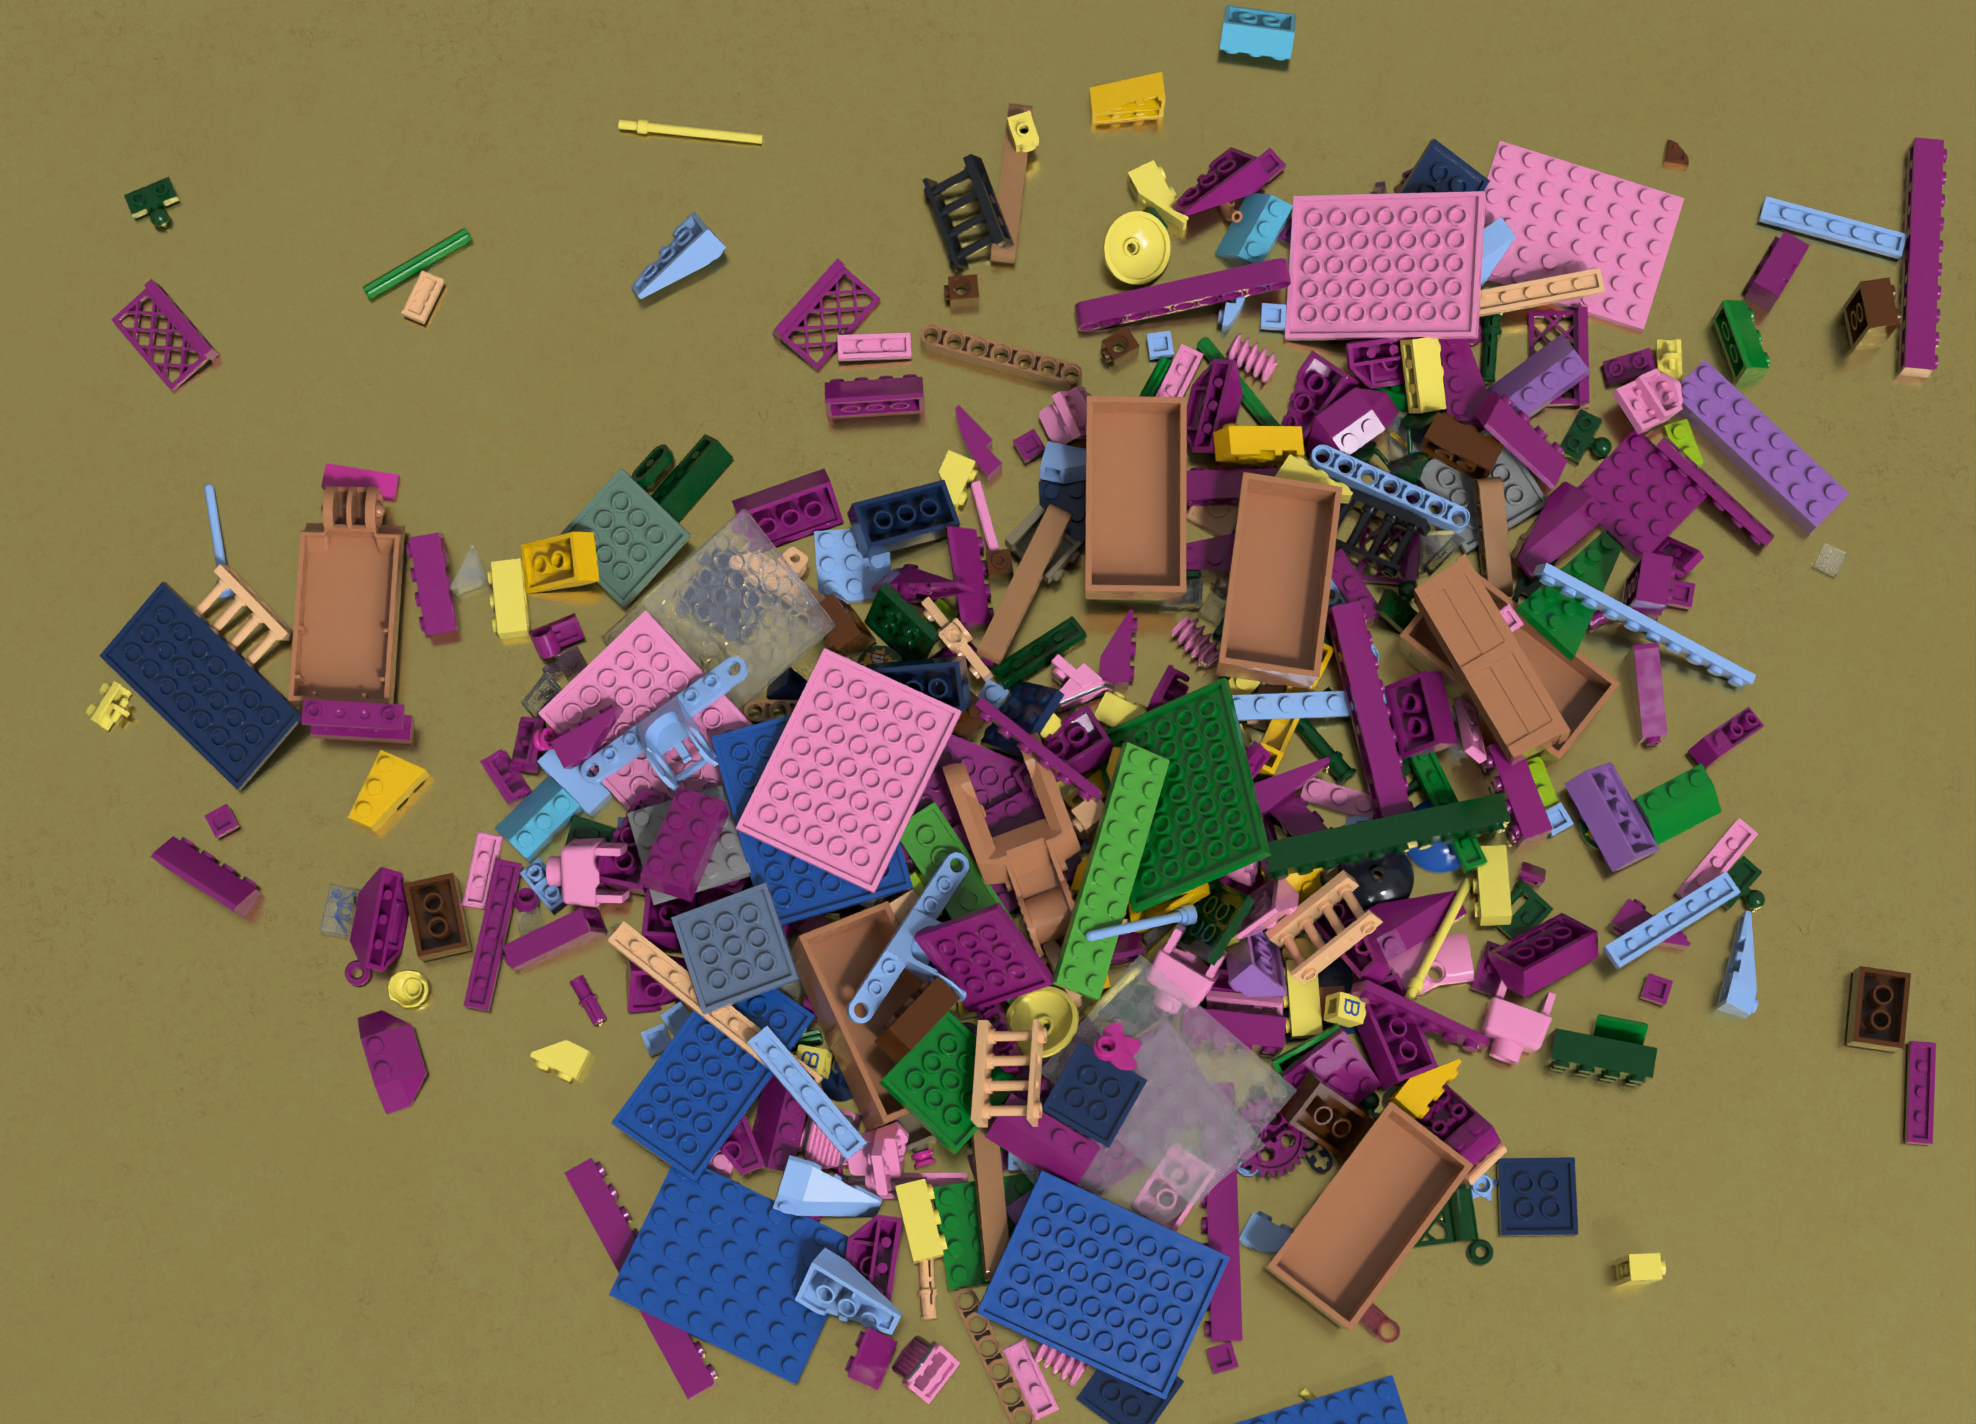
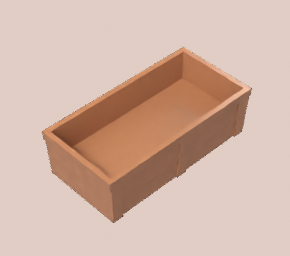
M1087 396L1086 599L1180 601L1186 593L1187 397Z
M1243 472L1237 504L1238 515L1232 562L1226 588L1228 592L1222 639L1215 675L1310 689L1314 682L1319 679L1343 487Z
M1466 554L1457 558L1455 563L1414 589V603L1511 766L1556 743L1558 745L1568 739L1571 730Z
M1478 574L1497 608L1501 610L1510 604L1516 612L1519 605ZM1419 611L1400 634L1399 651L1407 658H1412L1427 671L1441 672L1443 683L1477 709ZM1516 612L1524 625L1514 631L1513 635L1571 730L1566 741L1558 745L1556 743L1535 754L1540 756L1539 758L1549 767L1554 761L1561 759L1620 685V682L1578 650L1572 661L1567 659Z
M888 901L798 936L797 942L791 950L800 982L826 1036L824 1039L829 1050H832L862 1115V1122L866 1131L876 1129L911 1114L879 1083L897 1063L874 1041L880 1036L877 1032L879 1028L924 983L904 968L869 1021L856 1024L851 1022L846 1014L848 1003L899 927ZM857 1003L854 1007L855 1015L862 1018L866 1014V1007L861 1003Z
M1390 1102L1375 1118V1123L1334 1178L1319 1193V1198L1280 1250L1264 1267L1341 1328L1347 1329L1350 1332L1474 1166L1393 1102Z

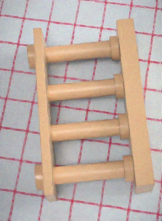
M220 564L214 570L219 576V582L196 607L190 605L224 639L226 638L219 631L242 606H248L253 611L251 613L252 617L228 642L236 649L259 623L262 624L264 622L270 628L268 630L269 634L246 658L252 666L276 640L291 641L293 638V630L228 565ZM225 589H231L236 594L234 596L235 600L211 624L204 617L203 613Z
M1344 870L1302 902L1291 915L1285 916L1274 927L1265 932L1270 941L1280 948L1284 946L1287 948L1298 966L1290 974L1303 985L1315 979L1318 973L1366 935L1374 932L1376 927L1383 923L1381 918L1372 911L1364 912L1352 893L1359 887V884ZM1343 899L1357 918L1347 928L1343 926L1333 910V907ZM1322 915L1326 916L1337 934L1327 944L1324 943L1313 925ZM1304 930L1317 949V952L1307 960L1294 942V938Z
M1033 1019L1032 1031H996L988 1020H978L971 1121L977 1127H988V1119H991L992 1116H1027V1121L1033 1127H1038V1118L1042 1117L1043 1112L1042 1104L1039 1102L1043 1043L1047 1042V1030L1038 1019ZM997 1041H1031V1055L995 1056L993 1044H996ZM995 1066H1030L1029 1080L993 1081L991 1069H994ZM993 1091H1028L1027 1105L991 1106L989 1098Z

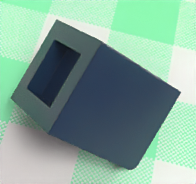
M789 667L769 681L766 698L769 700H799L808 681Z

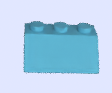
M1226 5L1219 50H1224L1229 54H1236L1238 52L1248 53L1252 57L1270 56L1275 60L1291 59L1296 14Z
M1252 193L1246 196L1238 210L1242 213V220L1238 223H1231L1215 255L1238 267L1266 261L1291 216L1293 205L1269 194Z
M547 776L494 829L526 861L531 863L572 823L573 816H579L583 809L559 784Z

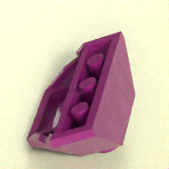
M1364 339L1347 343L1348 369L1370 389L1404 384L1405 378L1400 340L1403 339Z
M1213 359L1209 364L1210 366L1192 384L1187 404V443L1191 451L1195 453H1215L1213 432L1222 429L1225 424H1236L1243 392L1235 360Z
M1354 387L1314 416L1306 450L1311 456L1316 446L1327 445L1347 455H1351L1383 432L1398 415L1399 411L1386 392ZM1320 454L1316 456V460L1320 463L1328 461L1325 455Z
M380 867L359 891L350 943L361 967L384 972L387 966L401 953L409 913L403 885L404 877L401 872Z
M383 1010L359 1017L360 1039L374 1086L386 1114L411 1107L427 1074L413 1025Z
M877 1214L848 1237L845 1260L892 1302L903 1218Z

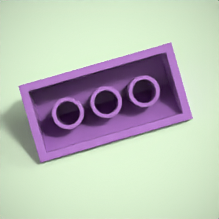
M1561 334L1487 388L1489 396L1494 391L1500 396L1503 394L1507 395L1514 402L1512 407L1517 412L1523 410L1531 418L1591 374V372L1568 340Z
M1612 762L1585 770L1565 783L1569 797L1577 806L1581 819L1588 826L1593 841L1600 848L1604 861L1612 872L1625 868L1660 850Z
M1264 929L1259 934L1240 939L1239 943L1225 948V951L1228 952L1226 956L1228 982L1235 991H1240L1247 997L1284 996L1287 994L1280 947L1269 940L1265 933L1267 929Z

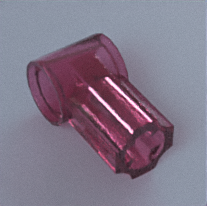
M1374 1303L1370 1305L1359 1320L1383 1344L1394 1342L1400 1335L1399 1325L1385 1315ZM1385 1324L1393 1328L1394 1334L1391 1339H1386L1381 1335V1328Z

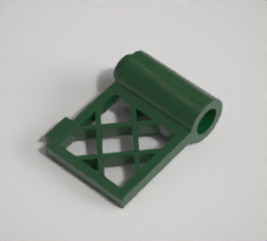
M1465 1183L1458 1186L1413 1248L1479 1239L1472 1188H1466ZM1443 1212L1445 1223L1441 1219H1439ZM1438 1221L1446 1227L1447 1238L1436 1239L1428 1232ZM1426 1235H1427L1429 1238L1432 1239V1240L1422 1241V1240L1425 1238Z

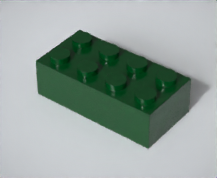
M1556 1028L1548 1036L1544 1065L1550 1066V1070L1565 1072V1069L1574 1070L1575 1075L1590 1077V1074L1600 1075V1079L1604 1081L1615 1082L1616 1079L1625 1080L1626 1085L1640 1087L1641 1084H1645L1653 1078L1658 1048Z

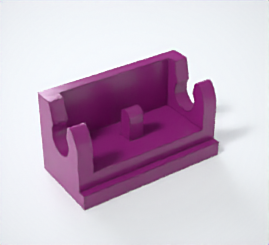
M1169 664L1150 699L1146 712L1186 695L1189 687L1184 683H1180L1177 679L1188 682L1190 677Z
M521 717L510 769L537 773L539 767L537 761L540 759L542 751L535 748L533 734L537 729L547 728L546 722L543 718Z
M500 749L481 760L480 763L509 807L528 796L532 790L519 771L510 769L511 758L506 750Z

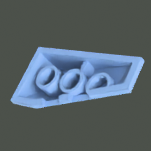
M695 211L674 230L672 235L675 238L668 247L664 245L658 251L660 253L658 260L655 263L648 264L631 286L640 299L695 272L721 256L726 246Z
M1747 910L1740 917L1716 1010L1745 1019L1751 1013H1755L1759 999L1755 998L1757 985L1751 911Z
M789 1155L778 1185L773 1209L796 1216L874 1217L877 1215L882 1203L881 1197L858 1185H847L841 1181L842 1177L837 1174L830 1176L821 1171L822 1166L815 1162Z
M824 1248L811 1263L795 1298V1301L817 1314L825 1316L828 1313L838 1316L841 1321H856L861 1323L863 1327H869L890 1335L894 1333L903 1314L848 1261L827 1248Z

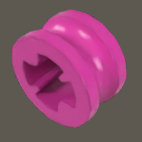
M549 727L537 729L533 734L535 748L539 751L554 749L551 741L557 739L556 732Z
M933 1149L911 1155V1158L915 1160L914 1168L935 1163L936 1159L932 1158Z

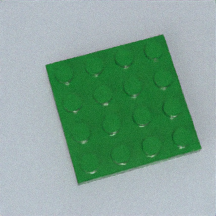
M948 1011L879 1083L940 1143L955 1155L980 1128L971 1121L977 1038ZM995 1066L994 1069H991L993 1081L1019 1080L1015 1075H1010L1002 1070L1000 1066ZM993 1091L990 1094L989 1103H991V1106H1000L1012 1091Z
M1033 1172L1003 1176L1006 1207L1033 1189L1035 1185ZM975 1181L933 1187L935 1199H933L934 1207L938 1209L941 1224L937 1225L939 1235L944 1234L948 1248L943 1250L944 1256L942 1257L947 1290L989 1284L990 1281H985L983 1273ZM1007 1215L1008 1235L1010 1239L1015 1226Z

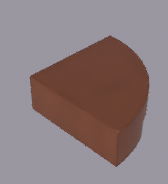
M1668 139L1663 165L1688 168L1689 159L1687 154H1685L1677 142Z

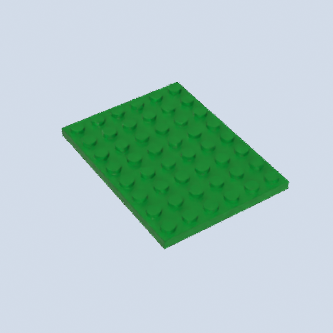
M1225 677L1105 731L1114 747L1121 748L1122 743L1129 742L1170 760L1130 895V903L1134 912L1139 913L1271 856L1230 684ZM1109 760L1100 765L1106 794H1108L1110 779L1106 771Z

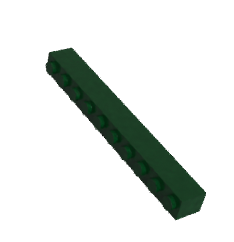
M1503 793L1270 841L1268 844L1271 856L1260 861L1265 878H1274L1277 881L1289 877V874L1293 873L1306 875L1317 868L1330 870L1337 867V864L1345 862L1347 865L1357 864L1364 858L1370 857L1371 860H1377L1385 857V854L1392 852L1395 855H1401L1410 851L1409 849L1418 847L1419 850H1424L1440 842L1443 845H1448L1456 842L1458 838L1466 837L1467 840L1480 837L1482 833L1499 834L1505 831L1511 819Z

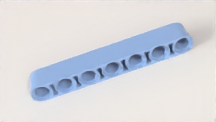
M1318 445L1312 451L1310 466L1315 470H1323L1328 474L1329 478L1337 482H1342L1353 489L1425 518L1428 523L1453 534L1462 533L1469 523L1470 514L1468 510L1454 502L1330 446ZM1320 454L1325 455L1328 461L1320 463L1316 460V456ZM1347 465L1350 468V472L1342 473L1338 466ZM1369 475L1372 477L1373 482L1364 483L1361 480V476ZM1391 485L1395 488L1396 492L1389 494L1384 491L1383 487ZM1413 495L1418 499V503L1411 504L1406 500V497ZM1432 505L1437 506L1441 513L1433 514L1430 512L1429 507ZM1460 516L1463 519V523L1455 524L1451 517Z

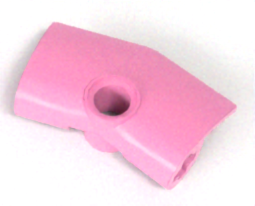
M1466 933L1446 936L1430 969H1437L1440 972V979L1432 980L1427 973L1423 981L1425 985L1421 993L1417 994L1415 998L1439 985L1474 981L1473 964ZM1434 937L1426 938L1409 950L1387 961L1392 970L1391 974H1399L1406 992L1408 990L1406 986L1410 978L1415 976Z

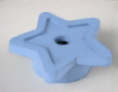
M1485 1172L1473 1185L1469 1184L1472 1188L1473 1199L1482 1196L1491 1201V1190L1498 1184V1180L1488 1177ZM1480 1183L1484 1184L1483 1188L1479 1187Z

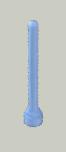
M206 484L204 492L217 568L220 564L226 565L214 487L212 484ZM225 589L219 598L235 595V593L231 589Z
M1192 904L1182 905L1173 913L1088 931L1086 939L1088 941H1095L1176 922L1184 926L1195 924L1197 921V911Z

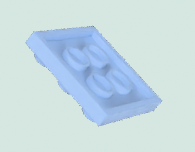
M852 528L814 531L818 592L825 597L834 593L849 603L874 601L877 593L871 592L872 586L891 571L890 552L863 559Z

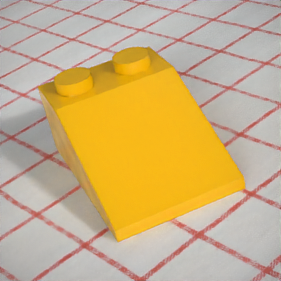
M569 532L521 545L526 594L599 582L594 532Z

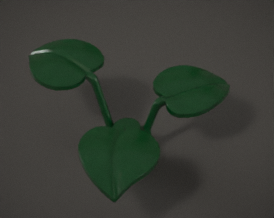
M1440 410L1426 413H1409L1401 420V427L1407 429L1408 455L1389 463L1381 451L1376 448V442L1371 440L1350 456L1364 462L1370 459L1373 454H1376L1387 466L1390 474H1395L1400 479L1416 484L1417 479L1421 478L1429 457L1425 452L1412 453L1413 430H1423L1429 427Z

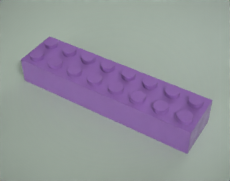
M1705 359L1681 382L1683 409L1679 413L1685 419H1688L1689 423L1809 535L1850 494Z

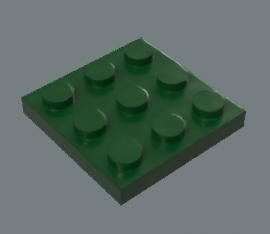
M884 583L878 589L864 622L887 645L894 649L904 661L927 659L939 635L935 627L930 622H926L914 606L909 605L902 599L900 593L895 588H891L887 583Z
M1216 879L1208 883L1210 894L1194 905L1197 911L1196 923L1185 926L1187 928L1176 945L1213 966L1223 956L1226 946L1237 934L1238 927L1250 913L1255 902L1250 896Z

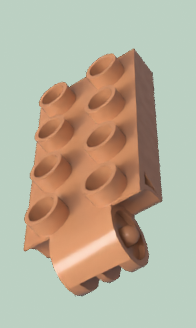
M326 486L321 506L323 523H306L305 530L300 532L288 701L295 707H303L304 699L393 704L405 526L382 525L385 508L380 487Z

